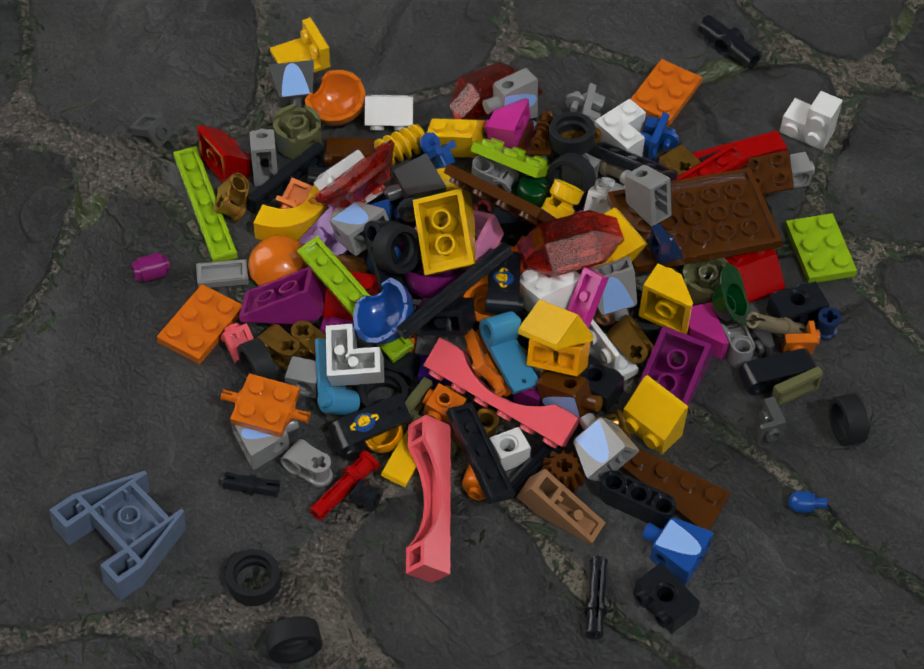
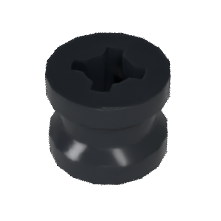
M363 478L353 490L351 503L355 505L361 504L365 510L373 512L381 501L383 488L378 485L372 486L368 480Z

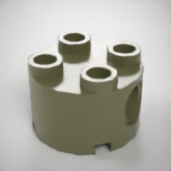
M292 104L283 107L275 114L273 122L275 147L279 153L288 157L290 161L296 159L317 141L322 145L320 116L310 106L304 105V108L298 107V104Z
M725 258L684 265L682 277L693 301V306L712 302L715 289L721 285V271L725 265L729 264Z

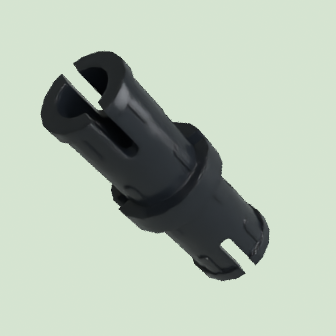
M226 472L224 475L226 478L223 479V489L243 491L251 496L255 493L277 498L279 495L277 491H280V480L260 478L252 473L248 476Z

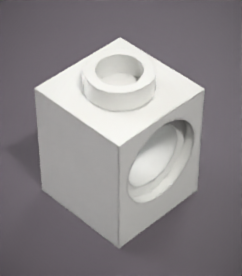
M520 427L490 437V441L505 471L523 465L530 459L531 447Z

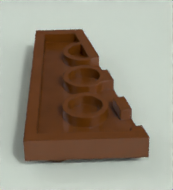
M638 448L640 452L620 467V471L623 474L674 497L677 503L675 512L679 514L681 520L711 531L730 497L731 492Z

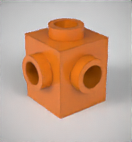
M439 383L434 391L429 389L422 401V403L426 404L423 414L451 425L446 415L448 408L465 405L467 399L459 395L451 386H444Z

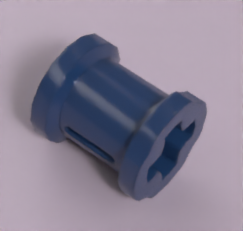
M825 307L819 311V322L816 323L815 329H819L821 340L829 341L836 337L837 326L840 324L842 317L835 308Z

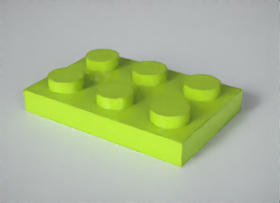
M483 138L482 141H475L472 144L470 151L534 178L547 176V170L550 165L547 164L548 160L543 157L534 155L532 158L525 155V150L514 146L512 149L505 147V142L496 138H491L490 140Z
M833 213L786 221L785 230L807 284L815 281L818 283L854 277L856 275V266Z

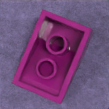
M306 267L246 291L239 319L241 322L294 324L301 320L313 322L323 314L326 286L309 267Z
M663 326L639 384L648 375L689 406L706 373L715 350L710 343Z

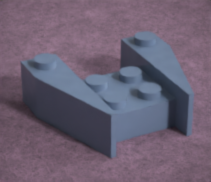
M146 471L72 494L49 510L53 529L69 546L96 529L118 552L103 562L100 567L103 583L120 601L145 584L186 530L183 509L169 517L149 497L147 493L150 491Z

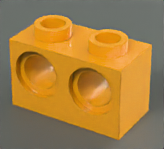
M530 339L527 365L578 376L588 366L590 342L555 350Z

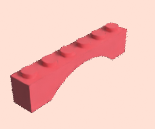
M439 337L424 363V366L430 369L429 375L440 381L446 378L453 382L451 385L453 389L464 395L466 391L475 395L474 401L488 408L489 404L498 409L496 414L508 421L514 418L521 422L519 427L532 435L535 431L544 436L542 441L553 448H557L558 445L566 447L579 424L580 417L559 405L525 406L516 404L501 396L499 397L497 394L495 395V392L472 369L468 353L446 339Z
M424 415L408 425V450L415 461L423 487L424 510L420 529L414 540L406 548V574L433 583L450 575L451 425Z

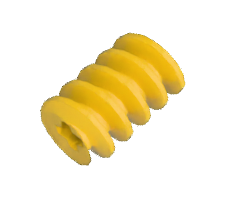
M411 124L408 128H402L399 132H393L391 136L386 135L383 139H376L374 141V148L380 163L385 165L386 161H388L393 166L395 165L394 157L399 162H402L404 159L403 154L407 158L412 157L411 150L416 155L420 154V138L425 134L419 124Z

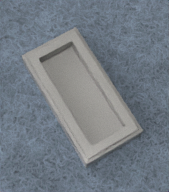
M247 259L196 264L198 288L201 284L209 288L249 284Z

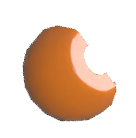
M330 70L322 77L321 86L314 94L310 92L305 98L306 106H310L317 111L321 123L331 126L345 125L353 121L362 112L365 105V88L361 79L354 73L345 70Z
M273 235L263 239L253 248L248 261L250 277L261 286L304 269L308 265L297 253V250L303 244L289 235Z

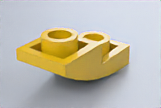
M407 431L381 476L404 488L417 469L415 461L408 450Z

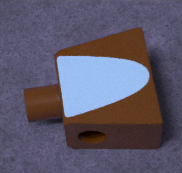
M545 370L536 382L543 406L559 405L580 418L591 411L599 412L602 408V396L591 394L588 380L585 377Z

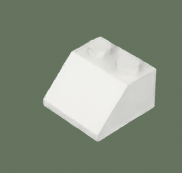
M366 95L365 125H370V130H384V126H394V130L408 128L409 125L413 124L414 95Z

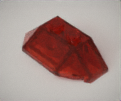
M498 62L460 76L449 104V110L454 118L474 120L488 115L483 108V100L493 97V84L519 70ZM538 86V96H539V95L542 94V90H541V88Z
M392 140L383 142L308 200L310 204L344 210L354 202L366 203L365 198L371 193L376 195L386 187L384 183L390 179L394 142Z
M587 210L538 224L517 245L524 269L556 277L581 270L584 267L605 263L617 247L624 242V237L616 217Z

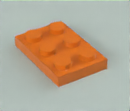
M661 59L632 96L631 100L646 112V117L652 116L660 119L663 112L670 114L666 126L669 127L701 85L702 77Z
M201 284L156 336L157 342L200 365L221 340L220 337L225 332L224 328L234 324L239 319L242 304Z

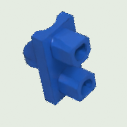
M663 112L660 119L648 116L646 119L644 131L653 133V135L641 132V134L645 137L643 149L648 151L647 158L655 159L660 145H662L664 150L675 148L678 145L679 137L675 133L676 131L672 128L667 130L666 123L670 114Z
M428 132L421 136L420 146L426 152L424 154L428 155L435 169L443 168L448 163L456 162L450 151L457 147L454 140L440 146V140L436 134Z

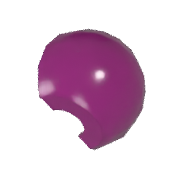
M422 262L417 273L410 271L403 274V278L414 295L421 299L433 298L465 273L466 270L454 269L425 276Z

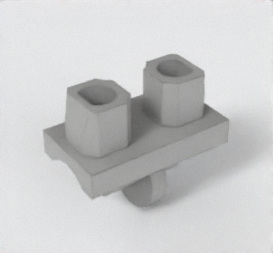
M590 83L586 93L581 95L579 91L568 94L565 99V105L571 112L577 111V113L584 114L595 122V120L601 117V114L594 110L600 111L605 97L595 93L597 85Z

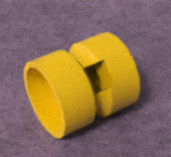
M555 179L549 190L551 197L545 199L542 209L561 222L569 224L575 213L573 206L579 204L584 191L565 181Z

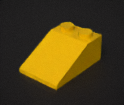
M460 188L413 200L425 276L475 265V217L471 195Z

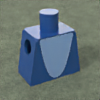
M670 518L663 530L648 523L643 531L642 538L653 543L650 554L651 561L656 565L662 562L686 586L710 548L714 533L685 521Z

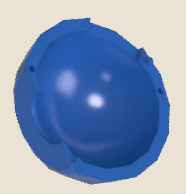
M388 278L381 283L384 288L379 294L374 296L365 295L357 300L353 314L354 329L359 338L367 343L375 345L387 344L401 338L396 330L397 326L414 313L412 296L404 285L393 278Z

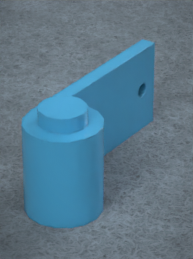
M509 311L482 319L479 324V330L511 393L516 394L537 387L536 382L539 379L532 366L527 365V357L517 341L519 336L518 328L522 321L514 312Z
M315 339L317 403L323 413L342 416L357 412L360 406L358 393L354 390L346 389V385L331 386L327 378L326 339Z

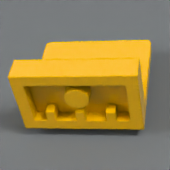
M311 17L302 20L303 30L300 31V38L270 48V53L277 64L314 60V72L330 67L329 46Z

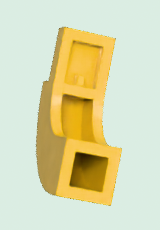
M314 184L308 198L297 207L278 209L262 204L253 222L255 239L263 240L273 235H289L300 240L327 211V200Z

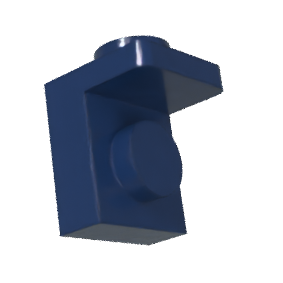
M662 224L651 226L649 247L658 264L681 259L682 251L670 233L664 230Z

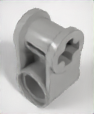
M481 155L475 157L472 163L471 175L496 187L501 188L503 186V190L509 193L511 192V185L520 176L518 170Z
M721 323L729 342L726 356L730 365L739 369L746 362L752 361L755 348L754 341L749 333L747 324L733 323L724 325Z
M298 439L280 459L281 464L287 471L301 477L315 487H325L333 480V473L330 469V457L303 439Z

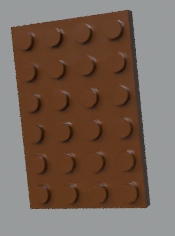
M448 163L444 173L450 176L449 182L462 188L477 199L487 201L510 215L513 214L524 222L535 225L549 234L555 233L563 227L565 229L568 228L566 224L542 208Z
M751 168L670 181L672 215L658 224L661 223L664 230L670 233L683 254L681 259L660 265L673 267L782 246L783 240ZM625 189L607 192V201L610 209L617 208L647 243L644 249L632 261L635 273L654 270L658 262L649 247L651 226L627 204Z

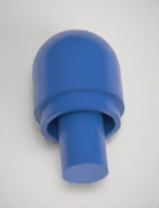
M796 491L790 495L788 505L796 513L810 514V512L815 511V508L827 509V498L815 497V493L809 491Z

